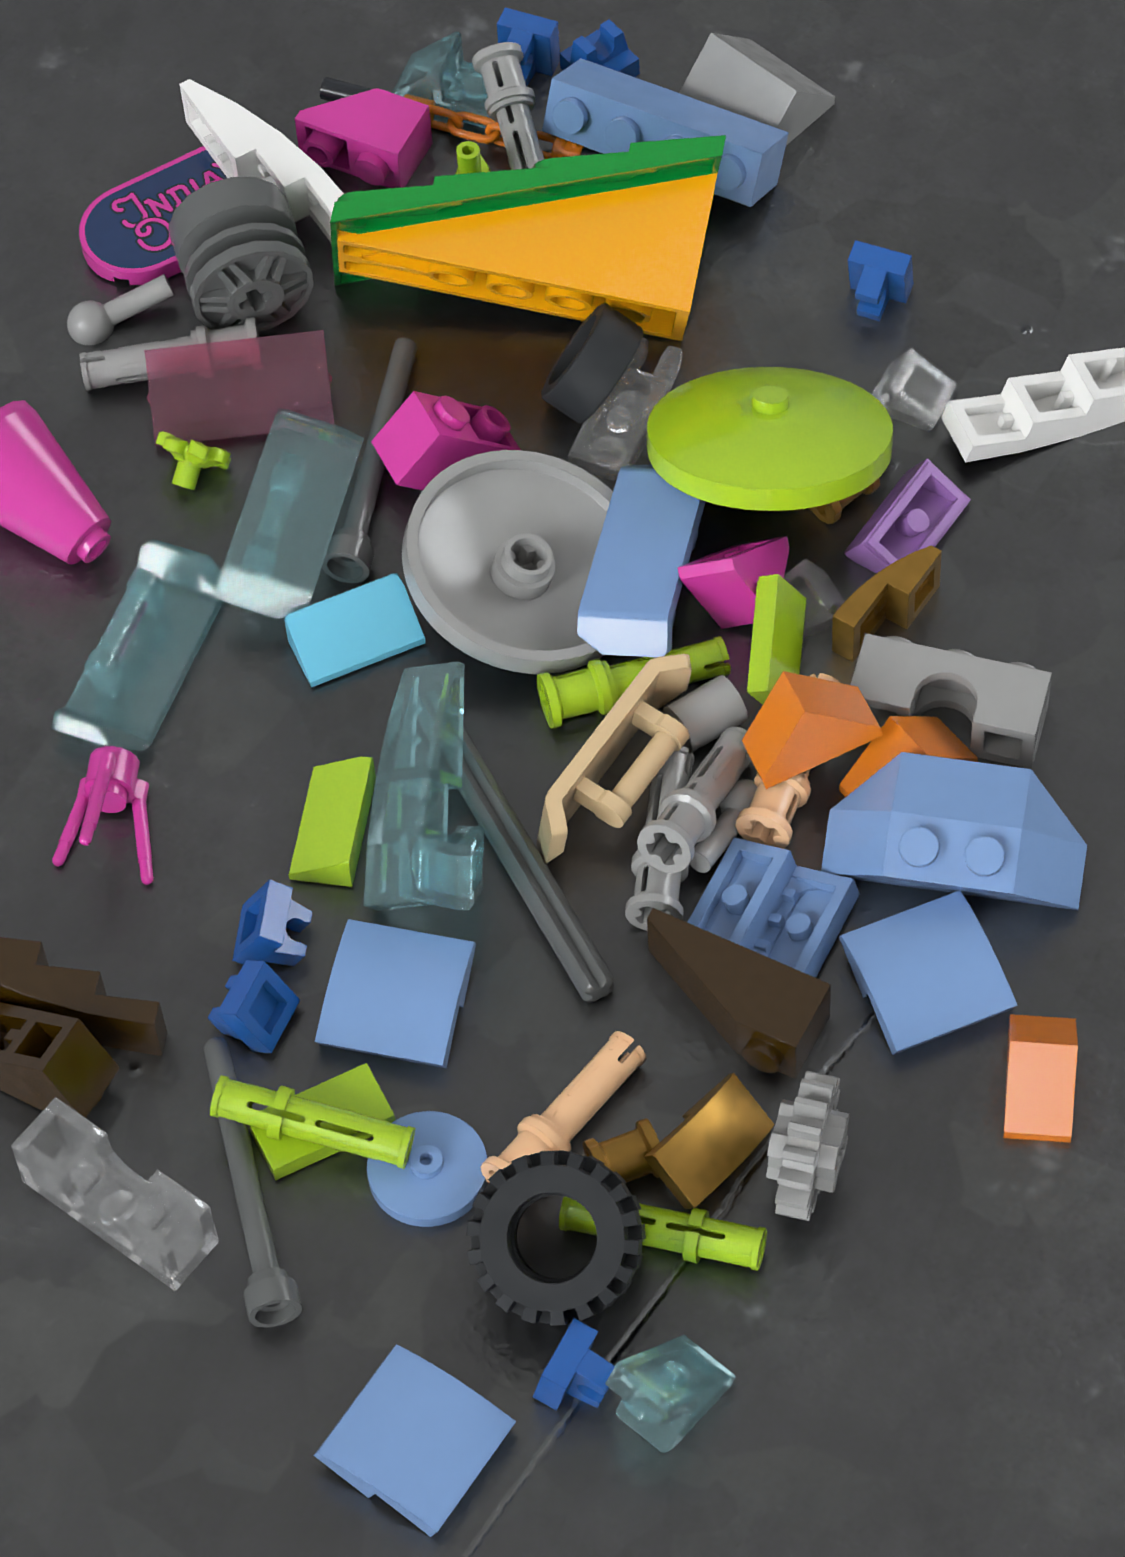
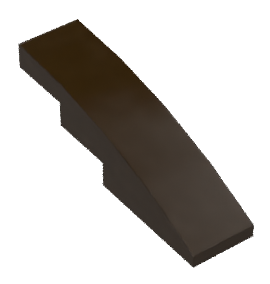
M0 937L1 1003L78 1018L101 1046L163 1056L167 1029L160 1002L107 996L99 971L49 966L42 942Z

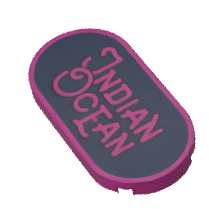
M202 146L101 194L88 206L80 221L79 237L84 258L97 275L115 282V277L129 280V285H143L163 274L169 278L181 272L168 228L174 210L189 194L211 182L227 178L206 148Z

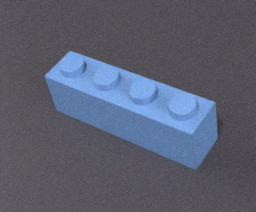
M582 58L552 78L542 132L603 154L629 152L630 143L726 135L714 194L749 207L754 205L777 185L789 134L787 131Z

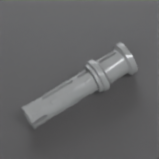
M503 42L487 46L478 51L473 56L472 63L475 72L482 74L488 95L484 103L486 113L499 124L511 170L532 168L538 161L544 160V154L531 115L535 108L536 98L533 89L526 87L520 62L524 58L521 45L513 42Z
M255 317L246 318L244 325L208 330L205 325L196 326L195 330H191V336L79 354L86 391L111 385L128 384L197 372L198 377L204 376L205 379L214 378L216 371L252 366L255 371L264 370L261 343Z
M729 727L724 730L713 749L701 762L686 786L670 792L661 803L658 819L650 821L642 828L637 839L638 850L651 867L666 873L682 872L693 859L695 844L704 841L713 832L716 825V809L739 780L745 768L751 763V759L742 742L747 730L741 727Z
M683 746L679 751H674L652 780L645 824L658 819L661 803L670 792L684 788L689 782L694 765V754H688V748ZM637 850L632 856L631 871L636 876L634 896L630 897L626 902V919L635 927L648 931L647 917L652 908L683 920V906L679 902L681 882L688 876L689 866L682 872H661L651 867L643 859L639 850Z

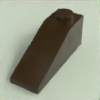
M652 908L647 917L649 952L737 1054L742 1055L750 1065L758 1070L767 1073L779 1071L796 1079L830 1017L831 984Z
M0 1002V1090L39 1110L85 1120L92 1108L101 1100L105 1089L120 1067L80 1019Z

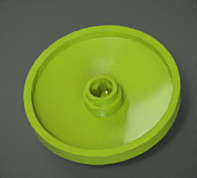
M749 367L716 372L696 378L678 386L661 398L652 409L647 422L648 457L658 475L687 495L709 503L744 510H798L840 501L873 484L887 469L892 456V420L886 408L877 398L849 381L828 374L797 368Z

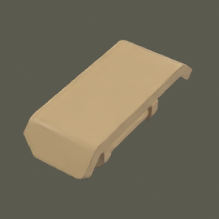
M688 654L656 657L648 661L549 789L545 797L537 835V849L546 864L564 852L568 834L567 822L580 805L592 811L596 817L607 824L621 828L631 816L632 806L672 753L679 751L689 739V732L683 724L670 715L658 711L659 708L687 690L692 672L690 656ZM638 729L650 735L652 739L612 791L605 790L597 785Z

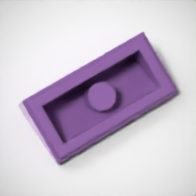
M925 459L910 468L901 477L844 551V554L853 562L874 573H878L893 562L928 546L936 547L971 499L929 459Z

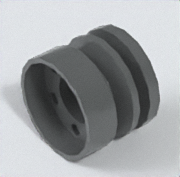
M230 177L211 182L189 194L174 210L168 226L171 243L180 270L184 274L186 288L191 297L195 316L207 329L214 330L244 325L246 318L255 317L258 332L272 329L292 318L307 303L314 287L312 270L308 259L305 257L303 244L297 237L296 224L286 196L274 183L257 177Z

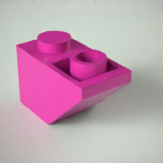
M379 88L300 110L294 119L298 147L320 167H331L357 176L371 185H382L388 188L406 187L433 144L429 105Z
M417 391L411 393L371 441L396 485L424 490L428 483L440 472L462 459L490 451L521 450L509 432L511 429L509 421L494 407L488 405L481 407L457 401L449 396L438 397Z

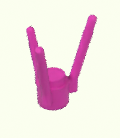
M104 746L95 749L90 754L87 775L80 780L76 801L52 858L55 866L59 867L64 864L81 823L82 829L79 842L81 845L87 846L92 841L100 813H117L124 810L126 804L130 803L133 809L141 881L145 885L153 882L152 851L146 805L149 783L137 778L140 761L131 751L121 747Z

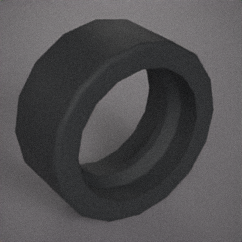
M607 303L599 305L578 328L560 354L541 391L542 399L577 423L587 421L610 395L631 363L644 334L642 327Z

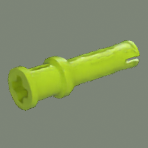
M721 636L672 649L665 655L688 654L690 656L692 672L689 684L720 675L728 676L731 674V665L724 663L725 660H729V654ZM641 657L613 665H608L605 660L595 659L589 661L585 669L553 677L548 672L538 674L537 687L539 698L549 727L551 729L561 727L563 719L594 711H599L603 716L607 715L645 664L655 657Z

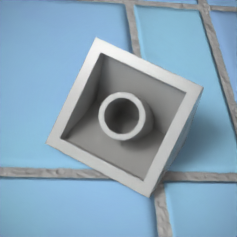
M717 33L709 35L679 92L688 97L787 131L789 134L786 145L835 104L834 95L753 40Z

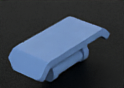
M652 464L626 465L620 468L579 606L577 635L602 655L656 658L667 655L672 649V628L676 617V606L683 585L677 567L689 563L691 552L695 548L698 538V527L706 501L687 495L667 483L658 475Z

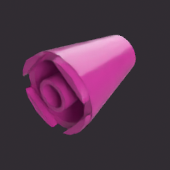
M25 400L12 401L0 407V526L70 565L76 564L81 560L85 563L92 562L106 549L111 540V536L107 533L111 525L110 518L37 411Z

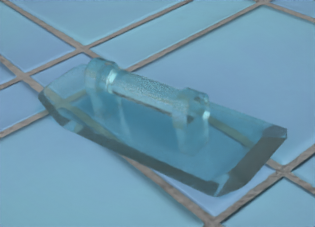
M278 408L215 592L219 600L276 619L283 618L289 613L310 605L364 441L363 437L343 427L288 409Z
M150 540L141 546L137 568L132 572L127 582V590L96 649L91 651L84 664L85 670L67 705L55 711L52 729L105 746L121 747L128 750L143 751L152 744L226 595L229 579L209 555L158 540Z

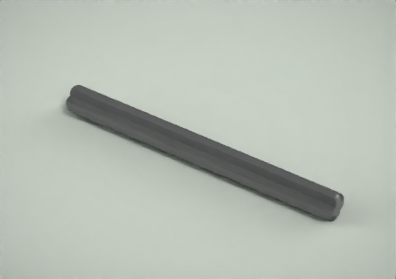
M435 695L430 700L422 701L416 708L418 723L580 996L587 1002H595L601 997L608 996L614 989L612 973L447 698Z

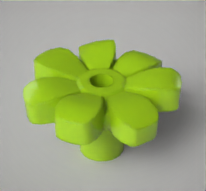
M165 431L158 433L155 444L163 446L167 452H171L175 460H178L171 484L195 491L201 468L206 469L217 466L222 469H228L231 453L225 449L209 447L192 439L189 443Z

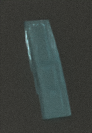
M461 662L404 668L388 719L375 780L367 840L363 905L365 907L375 910L432 905L433 847L447 846L448 790L462 788L465 664Z

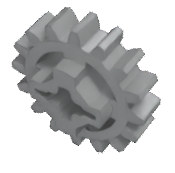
M806 1071L805 1077L800 1083L799 1095L795 1098V1101L782 1099L780 1103L778 1117L774 1130L771 1133L767 1156L769 1157L766 1178L777 1180V1184H779L775 1198V1204H777L775 1214L810 1221L811 1213L815 1210L817 1194H820L821 1190L831 1193L835 1190L837 1177L845 1155L850 1117L849 1113L840 1112L836 1109L840 1096V1078Z

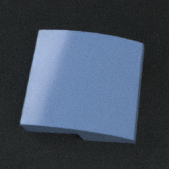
M734 837L687 923L816 978L860 893L852 878L797 866L790 850Z
M961 890L839 936L863 998L869 996L892 1055L1002 1014L1018 1006L992 946Z
M348 919L331 971L315 1042L323 1046L447 1069L459 1007H464L476 943Z
M396 1344L313 1456L367 1498L376 1494L431 1537L439 1531L516 1421L450 1374Z

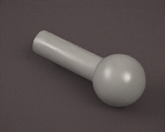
M163 274L105 304L94 300L80 302L72 308L68 315V332L74 341L83 345L102 343L110 337L114 330V325L174 296V291L167 277Z
M738 780L724 801L720 803L722 814L716 820L713 832L694 847L695 854L690 865L696 871L701 873L708 872L730 845L733 838L739 834L735 827L736 819L739 813L744 808H749L757 790L754 780Z

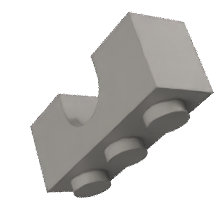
M865 633L850 685L859 688L880 727L884 725L890 716H920L923 712L932 708H952L962 712L971 721L970 750L978 758L1032 769L1048 710L1052 672L1038 670L1022 662L1004 663L976 657L960 649L943 650L914 644L898 636L881 637Z

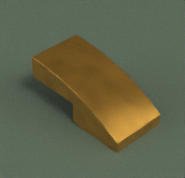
M933 546L915 551L893 562L861 585L833 615L832 651L853 662L860 653L865 633L874 635L885 619L908 629L940 586L942 551Z
M731 1073L682 1116L685 1120L648 1152L644 1158L684 1209H692L710 1195L751 1154L775 1124L735 1073Z

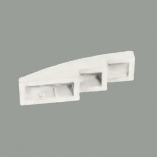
M190 79L180 83L186 123L226 177H257L274 183L286 196L294 221L296 222L310 215L331 242L330 220L334 202L344 193L325 171L285 135L238 103Z
M1125 347L1069 354L1061 371L1008 378L1001 394L948 401L941 418L965 463L1040 448L1078 438L1125 422Z

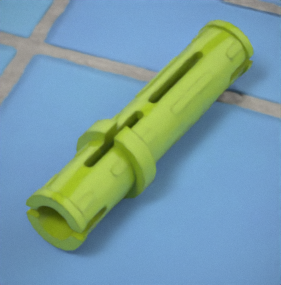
M224 1075L220 1076L216 1084L210 1107V1116L216 1118L223 1117L266 1130V1136L271 1139L280 1141L283 1135L338 1151L391 1163L403 1169L408 1162L416 1128L411 1126L404 1127L351 1110L295 1096V1090L290 1087L281 1085L278 1091L232 1080ZM259 1103L299 1114L305 1117V1121L299 1122L255 1110L253 1104ZM324 1121L372 1134L373 1140L368 1141L321 1128L320 1123Z
M563 1196L559 1214L560 1230H572L597 1236L594 1221L586 1208L577 1201ZM639 1203L641 1207L639 1215L641 1223L645 1224L646 1235L642 1245L682 1253L683 1260L698 1264L702 1257L750 1267L751 1270L759 1271L767 1241L766 1227L759 1226L757 1228L709 1218V1211L699 1208H693L691 1214Z

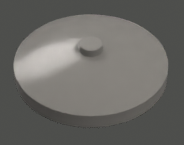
M523 450L490 451L473 455L450 465L433 478L419 495L412 509L403 537V572L407 587L421 614L444 639L457 649L483 663L513 672L528 674L560 673L588 665L589 661L605 656L577 635V619L579 606L613 491L584 469L565 460L538 452Z

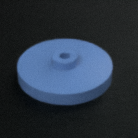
M437 1111L415 1112L393 1121V1124L416 1128L415 1137L408 1162L404 1169L391 1163L368 1158L367 1175L369 1186L378 1205L394 1219L419 1227L444 1225L457 1220L474 1207L472 1205L478 1193L483 1192L487 1184L480 1168L487 1159L486 1150L476 1131L460 1118Z

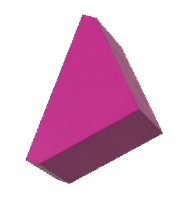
M784 536L728 547L677 567L680 580L721 629L753 624L759 576L779 574L784 578L790 549L788 538Z

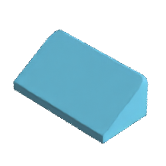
M397 573L294 611L284 618L288 642L311 688L426 643L405 586Z

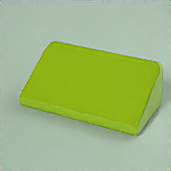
M361 756L313 767L289 871L290 880L353 887L376 783L373 757Z

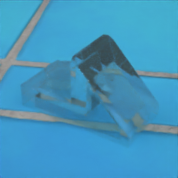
M458 31L413 53L391 92L402 97L405 94H411L435 101L436 106L455 112L465 111L491 118L487 115L484 106L488 95L482 74L475 72L473 63L463 60L461 33ZM463 120V122L467 124L475 125L482 128L486 127V125Z
M458 826L452 835L402 834L399 842L398 891L400 896L404 899L440 907L470 911L483 888L484 827Z
M682 1335L617 1362L605 1385L622 1397L616 1410L617 1416L660 1452L667 1453L683 1439L730 1388L736 1376L693 1341Z

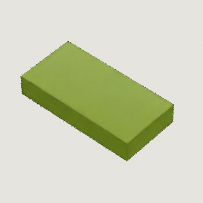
M779 574L759 576L756 588L747 692L762 705L783 671L800 674L807 598Z
M367 1063L295 1095L390 1123L395 1121V1115ZM270 1106L260 1110L299 1122L305 1121V1117ZM324 1121L320 1123L321 1128L366 1140L373 1137L372 1134ZM248 1125L275 1181L340 1152L330 1147L283 1135L280 1141L271 1139L266 1136V1130Z

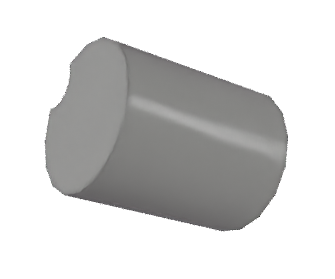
M723 675L717 676L663 708V714L670 715L688 730L690 737L683 745L689 749L688 753H692L717 739L727 728L737 727L748 719L747 709L739 692L728 678Z

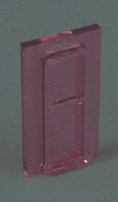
M324 330L144 350L149 387L147 400L151 404L155 443L158 433L162 431L171 433L190 443L191 439L202 442L335 427L330 389L332 376L328 372Z

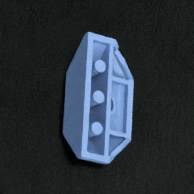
M901 752L830 809L821 871L855 880L949 893L961 890L963 895L1079 910L1087 844L1031 769Z

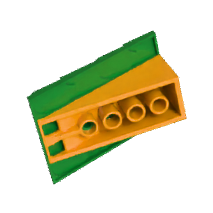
M726 135L630 143L629 152L548 158L538 161L532 168L442 175L434 177L433 185L348 192L341 195L334 202L330 220L334 286L377 279L579 321H585L599 305L607 303L642 327L644 334L682 341L690 314Z

